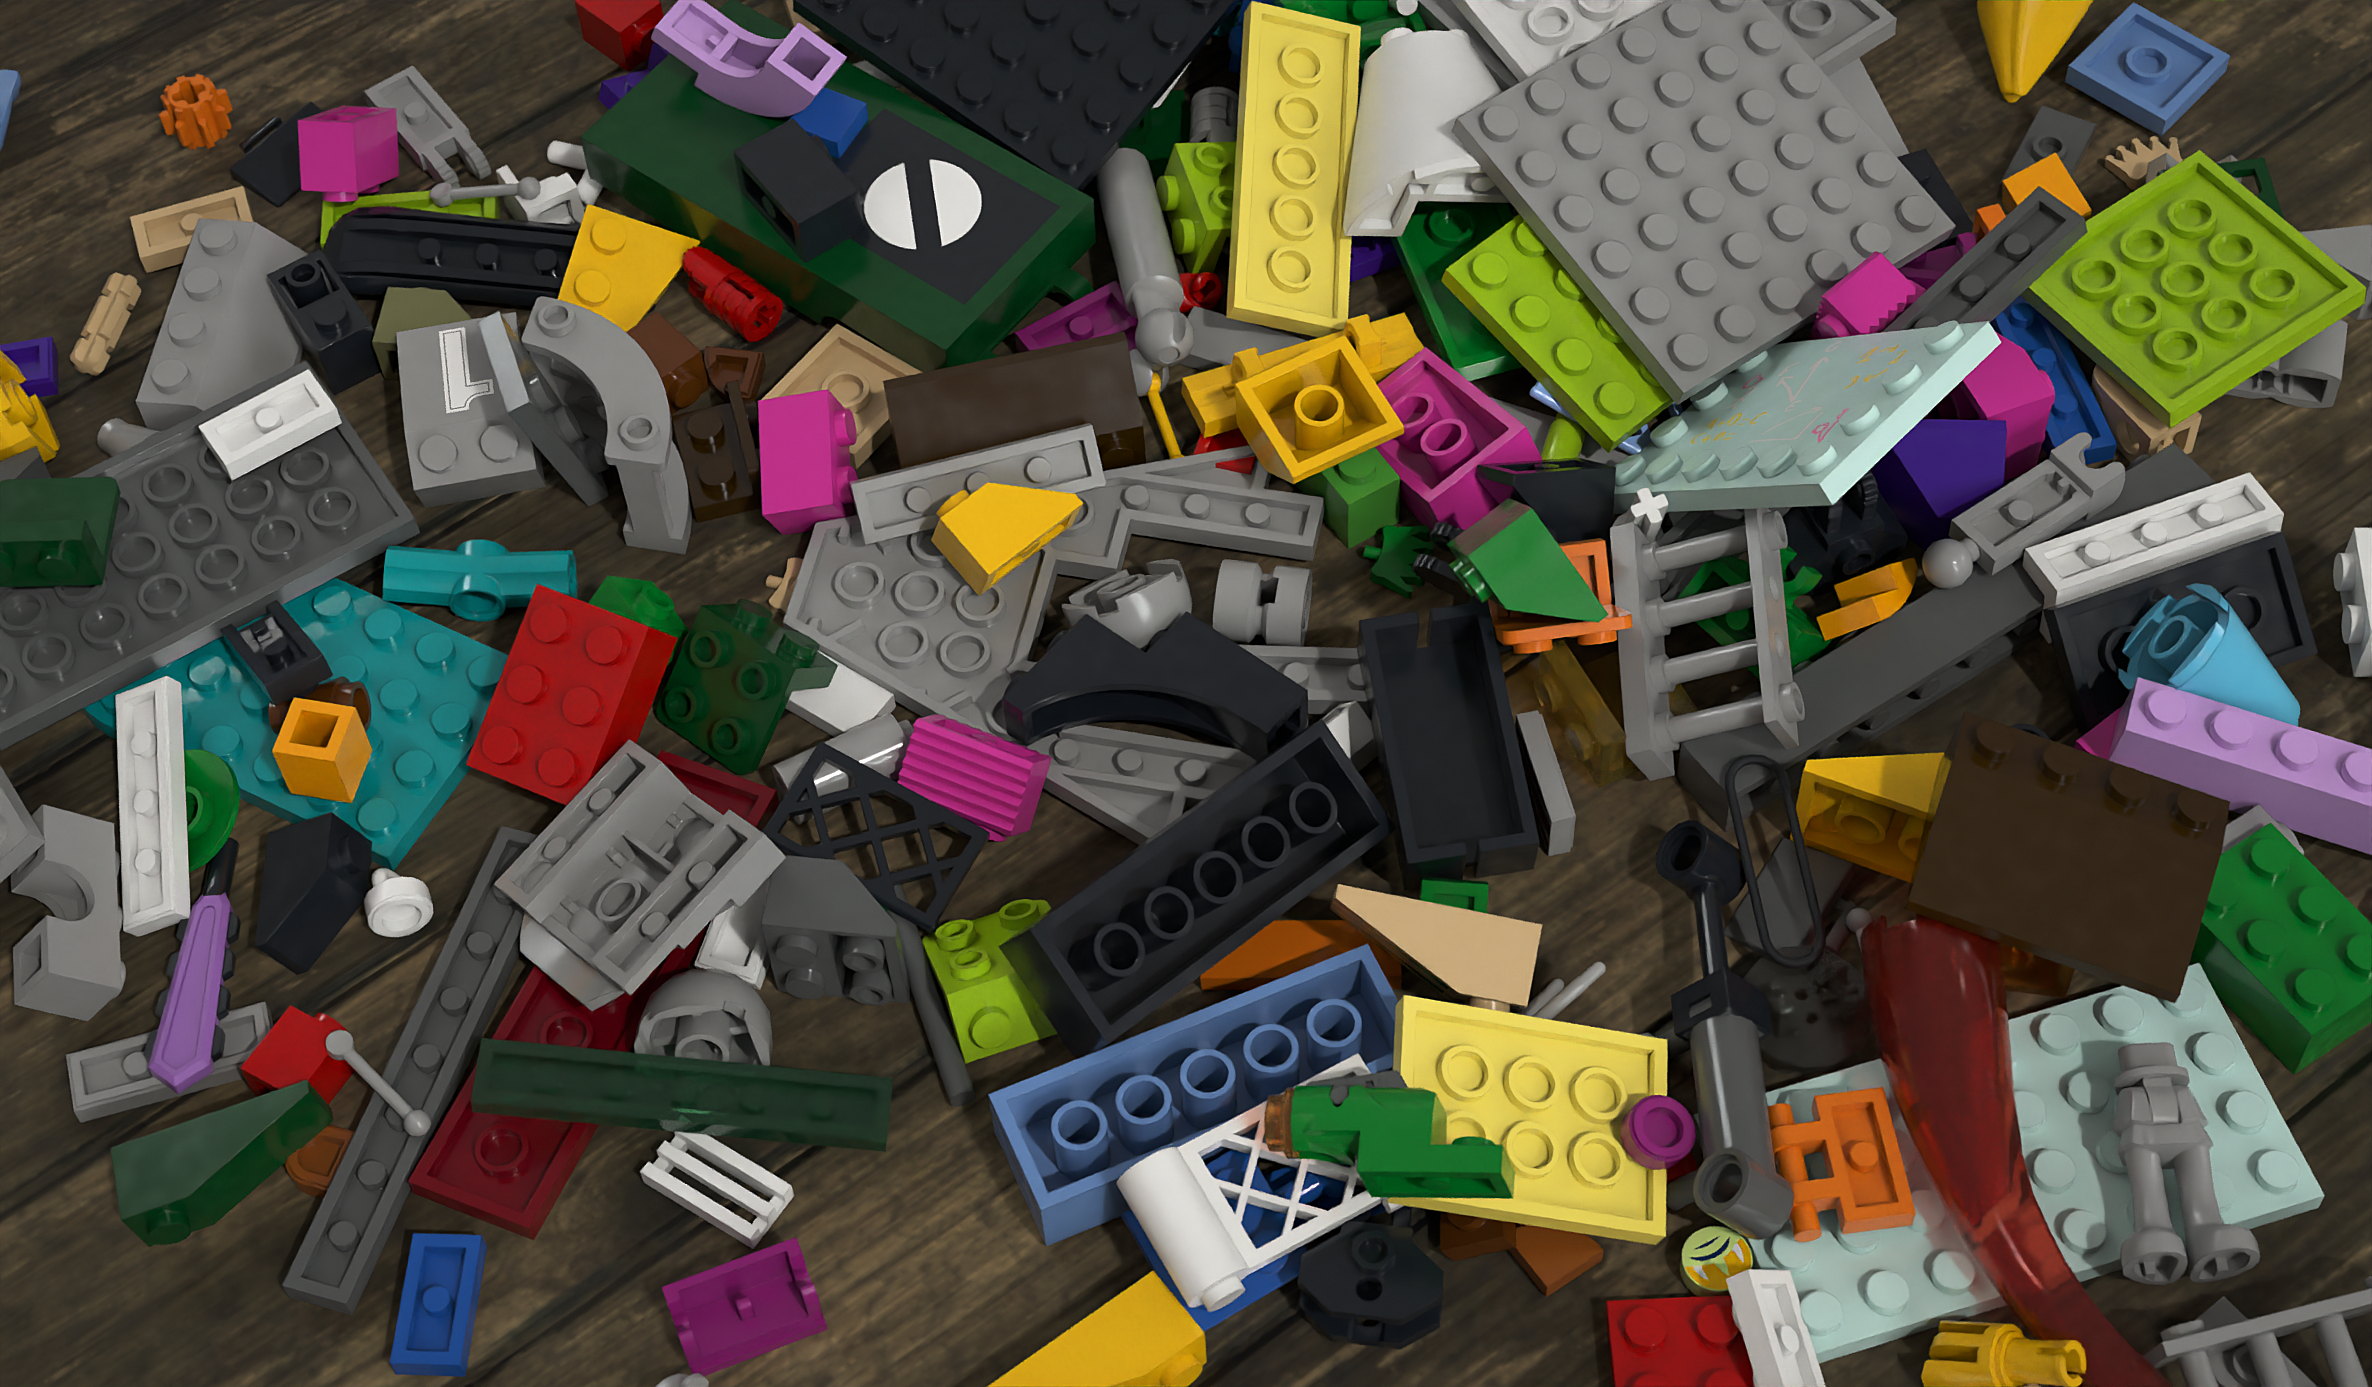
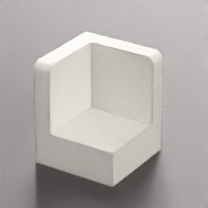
M507 165L496 170L499 184L519 183ZM568 173L558 177L551 176L540 181L541 191L534 199H524L521 195L503 196L505 205L515 220L581 225L584 209L579 189Z

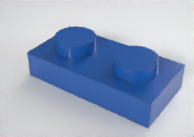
M413 1233L390 1358V1365L396 1375L466 1377L487 1251L482 1235Z

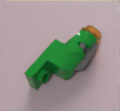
M1391 1070L1348 1078L1337 1077L1307 1083L1306 1086L1288 1087L1284 1094H1271L1268 1097L1265 1109V1138L1270 1152H1284L1287 1159H1316L1355 1167V1160L1358 1159L1357 1173L1371 1197L1514 1198L1515 1170L1504 1146L1496 1145L1489 1139L1475 1136L1459 1137L1453 1140L1452 1145L1446 1144L1447 1114L1437 1094L1424 1088H1408L1398 1071Z

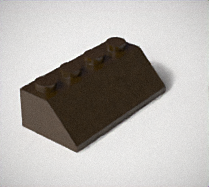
M1125 332L883 381L898 470L1090 423L1093 426L1103 471L1146 463L1144 427Z

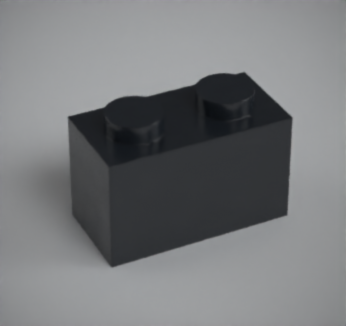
M794 118L733 151L740 191L804 263L865 230L861 204L865 202V194L859 181L850 171L842 172L832 161L830 152L822 139L817 135L810 137Z

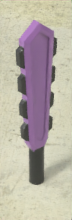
M230 837L220 851L209 861L203 894L192 906L190 917L180 920L176 937L182 946L178 952L170 956L166 974L172 982L170 988L160 993L155 1013L161 1022L159 1028L149 1033L144 1056L149 1062L148 1069L151 1075L177 1094L211 1074L214 1062L222 1058L224 1053L226 1034L219 1027L220 1020L229 1015L231 1000L229 989L225 988L224 985L225 981L234 976L236 963L235 954L229 950V946L239 939L241 926L240 919L234 914L229 902L239 852V843Z

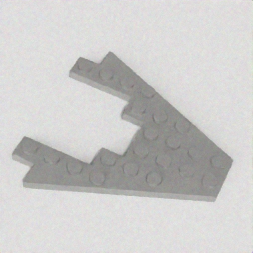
M1250 445L1103 471L1106 481L1105 486L1073 493L1083 502L1073 525L980 596L931 541L936 528L866 545L863 541L857 515L816 522L783 620V625L786 631H796L809 636L819 644L820 652L893 693L896 702L922 717L935 714L944 715L949 719L957 720L959 723L968 724L970 727L978 728L983 732L991 733L994 736L1002 737L1007 741L1024 746L1007 734L1002 697L1007 686L1017 674L1023 671L1028 672L1037 663L1032 661L1057 574L1100 580L1121 571L1131 534L1313 561L1325 513L1324 497L1268 489L1272 473L1263 468L1257 457L1251 475L1215 468V463L1256 456ZM1090 725L1069 728L1027 746L1028 749L1036 750L1040 754L1052 757L1043 789L1138 845L1144 843L1257 762L1247 754L1234 748Z

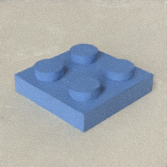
M2133 2L2068 66L2065 82L2162 136L2226 72L2230 55Z

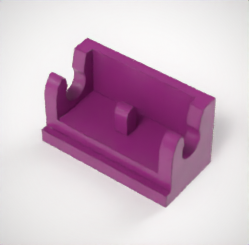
M797 1237L661 1287L692 1374L706 1376L828 1330L815 1286L811 1282Z

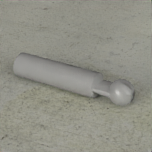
M1119 148L1093 178L1125 306L1131 316L1137 318L1139 322L1135 332V343L1138 351L1148 362L1158 363L1163 367L1174 366L1190 354L1194 344V328L1187 317L1180 313L1179 310L1184 300L1183 287L1149 162L1142 153L1135 149Z

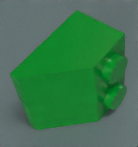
M1508 498L1446 544L1457 558L1448 567L1465 591L1471 597L1475 595L1481 603L1490 599L1507 610L1597 623L1609 615L1535 511L1529 506Z

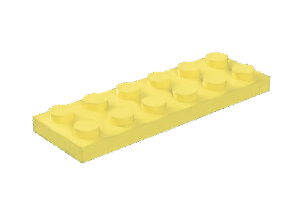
M1251 1L1244 12L1226 318L1314 337H1323L1344 330L1346 320H1348L1352 236L1344 235L1343 220L1357 122L1361 26L1256 1Z

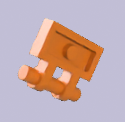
M1883 1087L1816 1095L1811 1107L1814 1118L1813 1122L1795 1124L1792 1108L1789 1104L1778 1103L1768 1107L1774 1160L1777 1164L1778 1173L1790 1182L1794 1193L1793 1208L1788 1219H1790L1795 1241L1809 1242L1818 1239L1822 1235L1817 1213L1823 1210L1836 1209L1842 1234L1904 1227L1913 1224L1916 1211ZM1822 1152L1828 1178L1809 1180L1803 1157L1806 1154Z

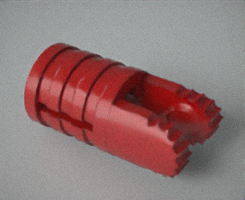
M701 246L687 248V252L683 254L684 259H682L685 273H688L689 282L687 283L690 294L696 297L710 313L717 316L725 324H728L729 327L740 333L748 341L756 342L769 335L781 318L783 311L782 300L740 268L732 266L719 255H715L713 251H709L708 248H702Z

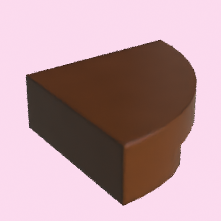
M706 346L704 352L705 367L709 383L714 392L726 403H730L726 382L738 380L743 401L754 398L756 401L766 367L764 353Z

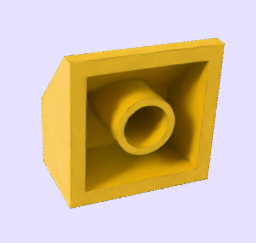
M1345 335L1235 384L1237 426L1263 468L1292 484L1404 434L1403 424Z

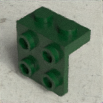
M111 477L6 479L1 481L0 587L103 585L121 494L116 480Z
M739 599L736 604L701 605L656 709L657 716L661 722L738 775L752 774L757 770L792 691L829 687L838 667L836 663L818 652L820 646L815 640L796 631H786L771 621L773 614L770 610L746 599Z

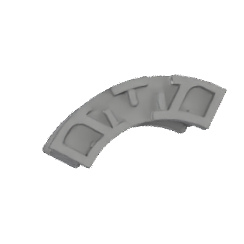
M544 296L537 298L521 338L525 350L529 351L530 357L561 403L570 408L580 425L586 439L591 436L594 437L604 452L607 464L616 466L627 503V516L623 528L626 545L686 554L692 524L691 496L683 462L672 441L671 412L665 387L657 369L646 352L632 337L601 315L562 300Z

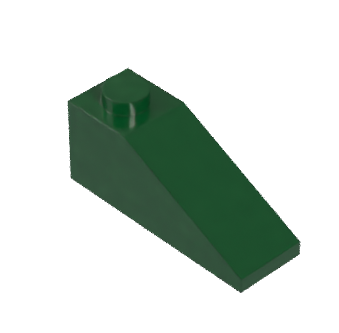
M304 1080L110 1148L121 1221L148 1247L157 1244H175L186 1239L191 1232L214 1225L287 1161V1157L298 1149H302L333 1122L332 1108L308 1080Z

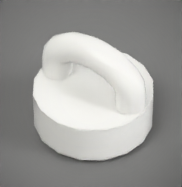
M380 868L373 872L371 877L373 888L368 891L364 899V909L368 925L375 933L386 937L407 936L419 931L430 921L433 915V904L429 889L423 881L414 877H400L397 873L387 868Z

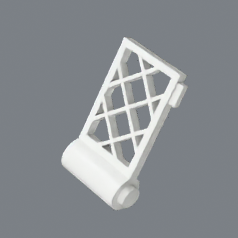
M1359 1053L1296 1086H1306L1307 1083L1337 1077L1348 1078L1371 1073ZM1296 1086L1178 1148L1169 1147L1151 1154L1129 1168L1116 1182L1123 1197L1189 1307L1204 1304L1208 1312L1216 1311L1243 1294L1245 1288L1241 1280L1252 1272L1380 1203L1384 1205L1389 1214L1405 1206L1387 1203V1198L1371 1197L1367 1190L1352 1198L1355 1185L1365 1187L1357 1173L1358 1159L1355 1160V1167L1350 1166L1349 1168L1322 1160L1299 1159V1153L1262 1143L1268 1121L1279 1115L1291 1117L1292 1098ZM1257 1127L1254 1140L1241 1137V1135ZM1220 1146L1250 1154L1242 1186L1213 1178L1201 1156ZM1258 1157L1298 1168L1290 1200L1250 1189ZM1306 1171L1346 1182L1341 1204L1326 1211L1299 1203ZM1225 1197L1238 1200L1235 1213ZM1246 1203L1286 1214L1281 1236L1256 1249L1241 1225ZM1295 1217L1308 1220V1222L1292 1230Z

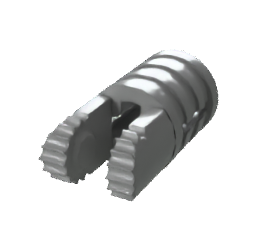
M1208 87L1200 90L1193 96L1191 101L1189 143L1237 141L1239 96L1234 91L1223 87Z

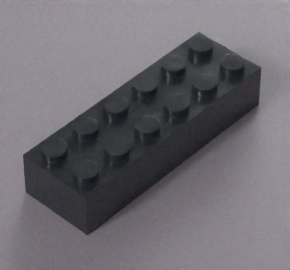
M1323 719L1287 739L998 947L1074 1058L1078 1059L1110 1044L1397 828Z

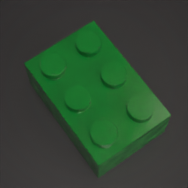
M2271 822L2222 853L2189 966L2200 963L2215 993L2289 1071L2295 1075L2372 1022V923Z

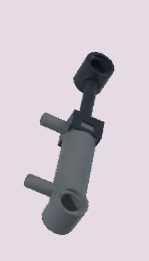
M1687 820L1669 830L1662 839L1656 853L1655 865L1658 873L1664 879L1686 892V896L1694 901L1703 978L1670 995L1674 1027L1655 1038L1668 1040L1667 1061L1691 1049L1704 1162L1700 1168L1666 1184V1206L1676 1211L1696 1202V1205L1703 1212L1750 1239L1762 1240L1770 1238L1786 1223L1793 1208L1794 1197L1790 1182L1778 1174L1775 1168L1759 1046L1760 1040L1772 1035L1767 994L1731 972L1728 965L1721 906L1727 905L1734 900L1746 884L1740 851L1700 822Z

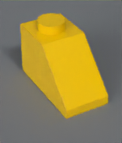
M987 482L971 495L965 489L959 491L939 508L936 514L940 519L931 541L980 596L1071 527L1083 502L1073 493Z

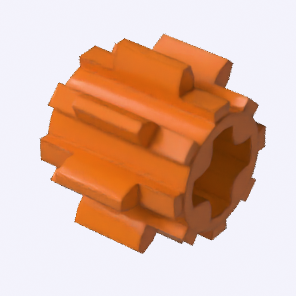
M196 74L195 77L185 78V75L177 77V81L172 86H166L165 94L160 96L165 110L159 114V117L167 135L176 134L182 146H187L188 149L196 150L197 147L205 146L209 149L214 147L215 142L220 138L225 139L228 134L227 130H230L232 127L227 114L233 110L226 89L216 90L210 78H205L204 75Z

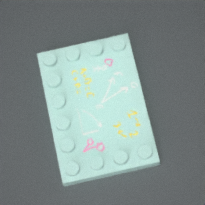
M1948 321L1937 327L1776 344L1691 396L1692 404L1681 415L1672 417L1658 425L1650 434L1652 442L1639 454L1631 455L1614 466L1616 467L1613 514L1629 512L1636 492L1642 488H1649L1652 497L1664 494L1669 504L1666 512L1833 505L1978 366L2001 341L1989 321L1966 324Z

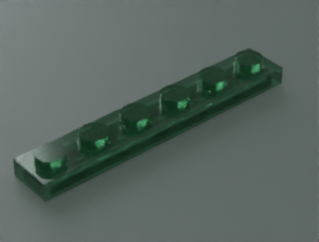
M481 1038L471 1105L472 1112L886 1152L893 1078Z

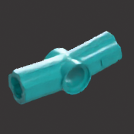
M484 539L463 542L456 548V551L388 545L384 562L383 601L450 606V609L463 619L475 622H488L502 616L507 607H528L537 584L577 599V563L573 550L509 552L504 546Z

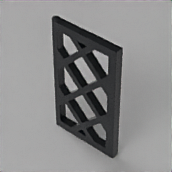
M822 741L816 746L765 828L761 829V832L780 851L789 856L835 860L834 854L872 844L880 877L864 880L857 875L855 876L881 906L930 933L936 930L939 919L990 837V832ZM826 762L852 776L856 788L818 797L814 779ZM807 791L809 799L801 801ZM885 794L913 809L915 820L878 829L870 797ZM860 800L868 832L830 841L822 810ZM812 812L821 844L805 848L783 836L780 832L789 818ZM944 826L970 841L961 856L937 861L929 830ZM919 832L928 864L890 874L882 842ZM950 872L945 882H943L941 874ZM928 877L932 878L936 896L926 913L896 897L894 886Z

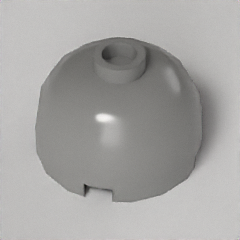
M1164 559L1148 562L1146 566L1150 575L1135 574L1130 576L1128 570L1125 569L1076 591L1068 597L1071 604L1062 605L1069 628L1071 629L1085 614H1088L1146 653L1148 644L1159 630L1170 629L1186 611L1190 614L1192 612L1189 584L1180 561Z
M691 969L672 976L650 995L637 1025L634 1041L636 1063L648 1081L660 1089L663 1080L671 1086L682 1088L681 1098L692 1102H724L746 1095L755 1087L756 1077L763 1072L766 1074L770 1065L773 1047L770 1012L752 985L739 976L718 969Z

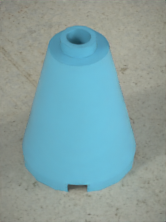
M2199 583L2188 585L2186 587L2193 594L2179 601L2175 600L2171 595H2167L2158 601L2139 620L2127 638L2122 653L2129 657L2130 661L2127 673L2119 668V679L2129 691H2131L2137 678L2140 677L2176 688V690L2189 692L2298 726L2300 715L2298 701L2227 599L2211 585Z

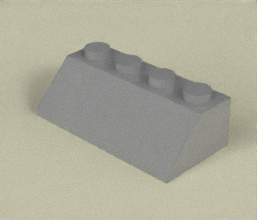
M198 219L136 399V404L147 428L163 432L300 363L304 347L277 298L267 274L308 255V253L256 222Z

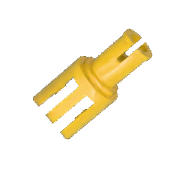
M1941 1320L1938 1327L1939 1334L1934 1337L1930 1347L1929 1355L1932 1360L1925 1361L1921 1379L1924 1387H2023L2025 1384L2078 1387L2083 1379L2079 1375L2067 1374V1372L2085 1374L2086 1356L2082 1345L2076 1340L2026 1339L2021 1329L2014 1324Z

